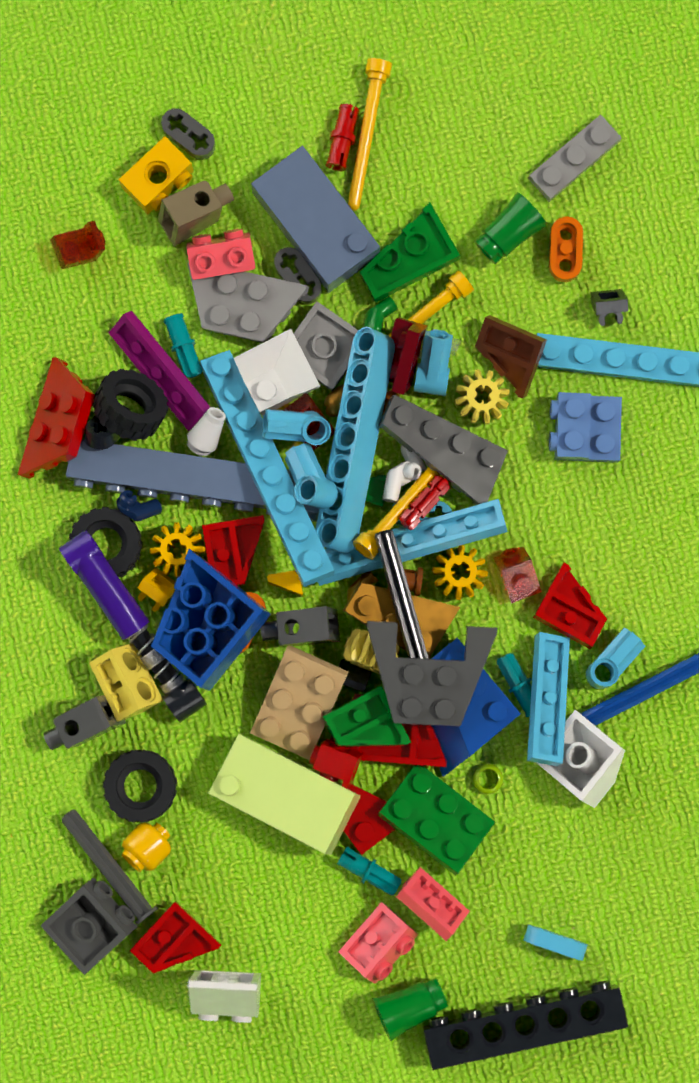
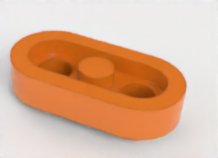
M566 216L557 219L550 230L549 270L556 280L570 282L579 275L582 269L583 228L578 220ZM560 232H570L571 239H562ZM567 262L571 269L569 271H562L559 264Z

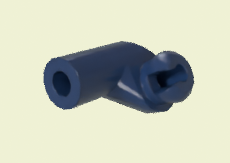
M129 490L121 492L116 500L118 510L137 522L159 515L162 512L161 503L157 499L139 503L137 496L133 495V492Z

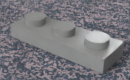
M600 114L532 172L528 179L550 202L617 145L622 137Z

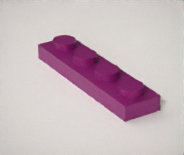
M131 310L123 314L108 333L141 373L147 375L146 377L153 379L162 388L165 397L168 399L167 406H169L184 427L190 431L210 406Z

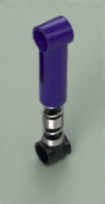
M85 529L59 547L67 563L76 575L80 577L121 639H130L129 643H133L139 651L137 655L142 656L140 660H142L144 666H146L147 670L151 669L155 674L153 679L159 680L161 683L160 688L164 692L162 698L179 723L206 706V701L189 678H183L184 676L179 674L178 669H174L167 659L151 647L155 634L149 633L147 630V624L150 621L112 569L89 532Z

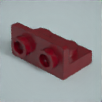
M400 317L395 319L391 338L395 343V352L389 381L393 382L392 392L404 395L412 386L427 325Z

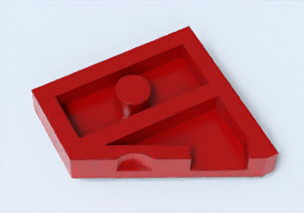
M264 515L202 525L208 563L237 586L245 585L264 526Z
M563 562L533 618L591 649L607 618L600 608L592 603L591 596L585 587H581L572 575L570 566Z
M352 784L348 789L361 797L344 832L362 855L395 829L377 815L387 801Z
M175 901L131 948L130 952L154 974L210 951H215L222 944Z

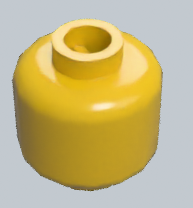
M146 822L140 823L123 840L124 852L122 856L138 872H141L143 869L153 871L171 852V846L168 842L170 834L158 823L154 826Z

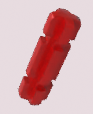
M437 475L428 484L430 487H425L409 505L411 509L407 508L400 515L399 520L402 526L409 530L416 528L421 522L419 518L424 519L440 500L438 497H443L450 489L447 479Z

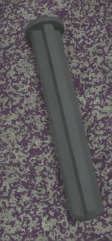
M73 809L63 816L62 823L138 919L135 922L136 925L154 913L158 908L150 906L79 813Z

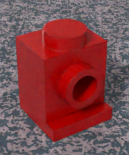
M326 739L321 746L316 745L314 747L309 764L314 765L313 769L320 771L319 775L330 781L338 782L339 779L343 780L342 787L348 789L354 781L363 752L347 746H337L334 741Z

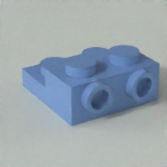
M559 392L556 400H551L550 419H556L555 432H550L549 451H555L554 460L619 462L622 397L591 396V393Z

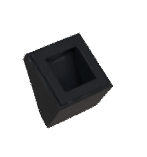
M342 659L339 668L349 672L343 685L361 692L365 691L371 671L359 668L349 661Z

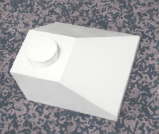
M291 329L234 358L244 383L262 416L265 414L266 409L276 410L321 387Z
M574 710L565 722L563 764L559 766L537 764L578 799L595 808L615 783L625 750L577 710Z

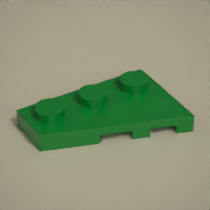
M431 202L422 209V213L412 223L409 222L402 229V233L390 245H386L360 271V276L375 303L460 260V254Z

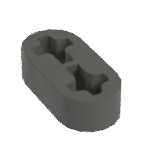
M174 108L164 113L161 125L164 134L171 141L198 160L208 159L213 155L216 146L215 139L207 128L181 109ZM171 119L174 121L182 119V126L187 131L184 133L178 128L171 131L169 121ZM193 135L200 141L204 137L207 138L208 148L200 147L196 150L195 142L190 137Z
M292 247L281 249L274 259L278 275L282 280L300 284L298 279L302 277L307 285L313 283L315 285L312 288L313 295H302L298 302L304 305L315 303L321 295V283L297 249ZM287 256L289 259L295 257L297 259L294 265L298 273L294 275L289 267L284 269L281 267L283 265V257Z

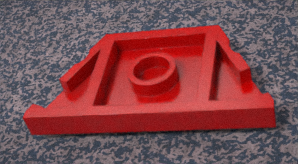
M57 357L52 358L17 474L28 479L33 478L34 472L41 468L48 471L56 467L60 462H67L77 457L95 397L90 388L83 385L82 379L66 367L68 365L67 362Z
M355 694L351 701L361 697L364 694ZM401 723L411 741L407 745L347 746L363 752L362 761L447 767V760L432 725Z

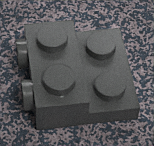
M94 877L84 884L41 925L45 932L84 975L138 927L133 922L135 920L133 912L124 905L119 906L111 897L113 892L110 886L104 881L97 882Z

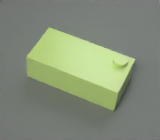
M238 734L209 791V794L328 855H332L361 797L357 793Z

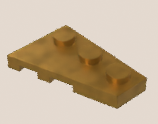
M359 583L343 608L344 612L366 626L367 621L398 623L389 589ZM411 595L428 658H430L460 607ZM398 623L396 644L406 651Z

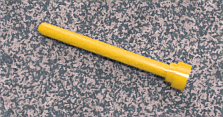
M369 58L366 64L365 73L368 75L367 80L370 83L348 198V205L353 211L358 210L361 204L382 84L386 83V79L390 78L392 69L391 62L379 58Z
M458 270L448 278L449 282L445 285L446 289L407 320L423 324L452 299L465 298L474 291V288Z
M427 467L373 530L369 529L367 532H361L353 541L356 550L370 560L374 559L379 553L374 537L375 534L384 530H390L399 520L400 515L407 508H410L409 505L425 487L429 486L428 484L431 480L439 475V473Z

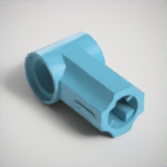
M437 329L425 332L421 363H418L414 392L446 396L450 372L448 363L453 335Z
M266 409L262 421V436L266 439L308 442L311 445H321L329 439L331 426L326 419L312 410L295 412ZM313 421H319V430L313 435H307V426Z
M303 443L291 447L285 452V461L296 483L294 486L295 498L298 502L321 509L331 507L337 498V487L334 482L326 479L311 445Z
M624 627L597 659L588 666L586 679L590 686L595 689H605L612 686L645 648L641 639ZM598 665H604L609 669L610 678L607 682H601L596 678L595 669Z

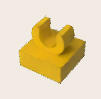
M155 567L142 579L137 587L141 590L138 600L142 602L149 596L155 601L152 611L156 612L172 599L176 582Z

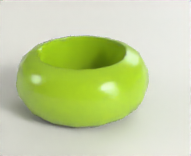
M484 764L475 770L473 783L479 792L492 794L501 788L503 775L497 766ZM486 769L494 771L497 776L496 785L489 789L482 787L479 783V775Z

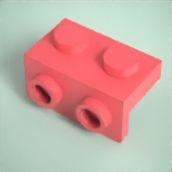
M232 229L224 231L223 237L211 239V234L192 237V242H188L186 246L192 279L197 280L254 270L255 261L250 232L243 233L242 229Z

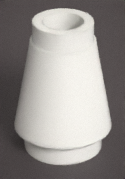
M210 407L187 434V445L195 454L208 456L217 449L226 418L222 410Z

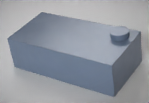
M303 145L251 183L253 195L292 246L301 253L328 293L364 268L380 252L379 244Z

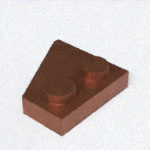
M488 315L484 319L475 347L485 358L492 362L493 368L501 377L505 376L516 388L515 393L517 396L524 398L529 392L547 340Z

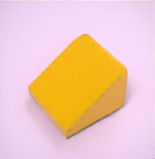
M296 570L269 574L267 576L268 584L303 597L302 584Z

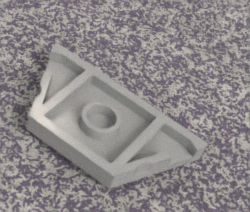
M188 261L201 327L207 331L264 343L270 339L275 333L278 324L284 322L291 313L292 307L302 295L305 296L309 289L304 284L249 272H238L194 280L191 276Z

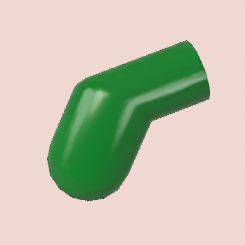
M390 296L366 312L363 327H370L385 334L384 330H382L384 318L398 310L397 305Z

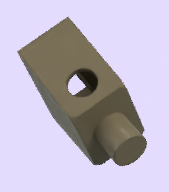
M202 181L162 199L158 221L173 247L217 223L222 207L234 201L233 194L227 184L212 190L207 181Z

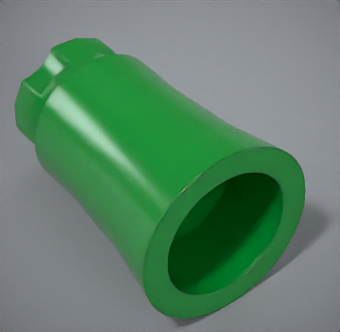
M517 192L505 209L482 231L483 234L475 240V244L493 264H496L503 256L507 257L525 240L546 227L547 223L539 211L523 195Z
M436 978L425 983L421 981L405 989L372 998L378 1017L390 1042L421 1022L436 1016L437 1012L449 1007Z

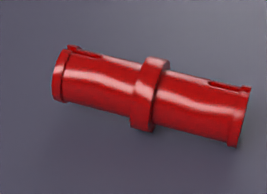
M351 104L339 105L335 130H332L330 133L332 143L326 167L330 169L334 165L332 170L335 171L346 170L350 146L355 143L356 137L353 133L359 108L355 106L353 111H351L353 107Z

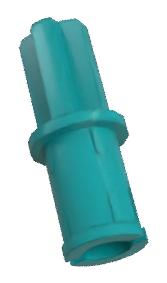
M182 313L169 316L164 319V324H166L173 344L171 351L176 352L182 372L186 378H194L202 373L194 349L195 340L190 338Z
M508 653L496 662L510 686L509 693H514L525 712V716L529 717L532 688L530 681L532 679L531 677L527 679L514 654Z
M348 846L337 863L338 866L362 878V883L367 881L389 895L396 893L402 881L398 876L375 864L377 860L370 861Z

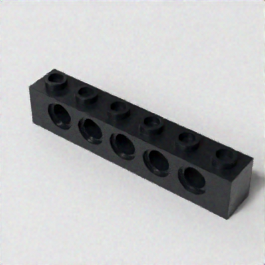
M609 980L590 984L591 990L578 992L576 987L558 991L559 997L546 999L545 995H536L526 998V1004L513 1006V1002H504L494 1005V1011L481 1013L480 1009H472L461 1012L462 1018L448 1020V1016L429 1019V1025L423 1026L431 1068L432 1070L442 1069L629 1028L620 988L616 984L610 985ZM587 1001H594L597 1004L596 1014L590 1018L582 1017L580 1013L581 1006ZM554 1008H561L565 1012L563 1022L558 1025H552L548 1022V1014ZM522 1015H528L533 1019L532 1027L526 1032H520L515 1028L516 1020ZM490 1022L499 1024L501 1028L500 1034L494 1039H488L483 1036V1028ZM462 1029L468 1033V1040L464 1045L455 1046L450 1042V1036L455 1030Z

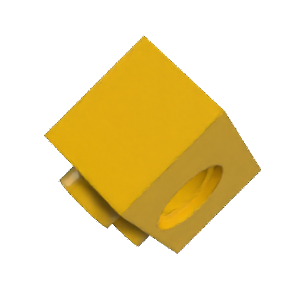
M164 136L118 180L121 188L149 214L152 210L159 211L162 199L168 197L176 188L179 190L184 188L193 177L191 174L194 170L192 163ZM156 172H163L167 175L166 180L160 184L150 181L152 175Z

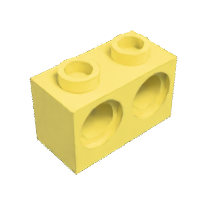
M133 643L111 649L89 662L117 722L141 714L163 701L149 670L140 660L142 656L137 655L139 651Z

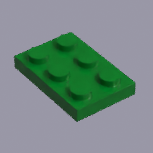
M423 765L413 766L377 814L455 876L461 871L495 824L494 820Z

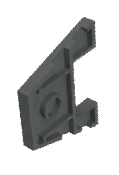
M367 621V629L393 723L461 726L497 635V628L466 626L464 660L396 657L397 622Z

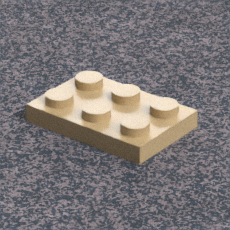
M288 645L250 733L310 760L313 749L317 745L326 725L322 717L332 711L349 672Z

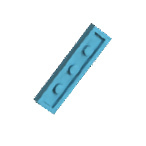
M539 632L535 635L527 761L552 766L563 764L570 638L544 632Z

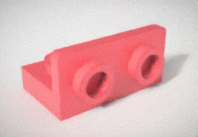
M421 867L402 885L403 888L396 896L445 941L455 933L470 912Z
M381 902L338 952L360 974L376 984L391 973L393 964L401 955H405L412 949L418 933L398 917L387 905Z

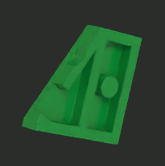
M382 686L322 717L337 746L407 745L411 743L401 723H393L386 694Z

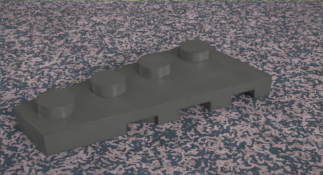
M396 395L391 396L379 427L408 451L417 454L425 461L426 466L434 472L440 473L450 482L454 489L459 493L463 492L469 497L474 505L488 502L508 450Z

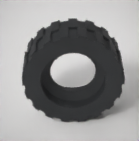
M131 369L113 370L109 375H106L95 393L92 408L95 410L94 414L98 417L100 423L108 428L111 433H115L124 439L129 438L137 441V439L145 440L148 436H153L167 415L169 407L167 406L168 399L165 397L164 391L153 379ZM121 395L133 399L143 408L145 413H134L126 409L118 402L116 396Z
M95 508L87 514L84 513L80 516V520L74 523L73 531L69 535V540H71L85 529L91 536L102 528L115 530L121 537L122 547L117 556L107 561L118 577L127 575L126 573L130 569L133 570L135 563L141 557L140 551L143 542L141 541L142 536L139 529L130 517L115 508Z
M132 750L120 755L110 764V768L106 770L104 775L106 776L105 782H103L105 801H108L109 808L117 813V816L134 823L148 822L162 816L173 804L177 793L175 771L167 760L158 755V753L148 750ZM135 770H146L156 780V792L146 802H135L125 793V779Z

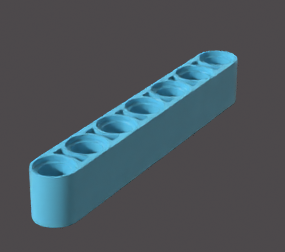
M370 327L361 328L353 338L326 479L334 482L337 487V498L331 507L319 509L315 529L323 547L341 553L352 551L355 548L353 541L359 536L379 435V423L382 419L395 352L394 340L390 336Z

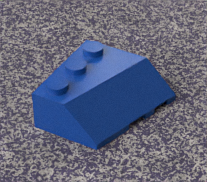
M188 549L182 573L176 580L175 591L168 608L165 609L151 647L197 686L210 691L271 616V613L219 570L191 549Z
M456 638L432 659L464 660L465 646ZM484 669L461 726L432 725L447 760V767H439L443 777L521 714Z

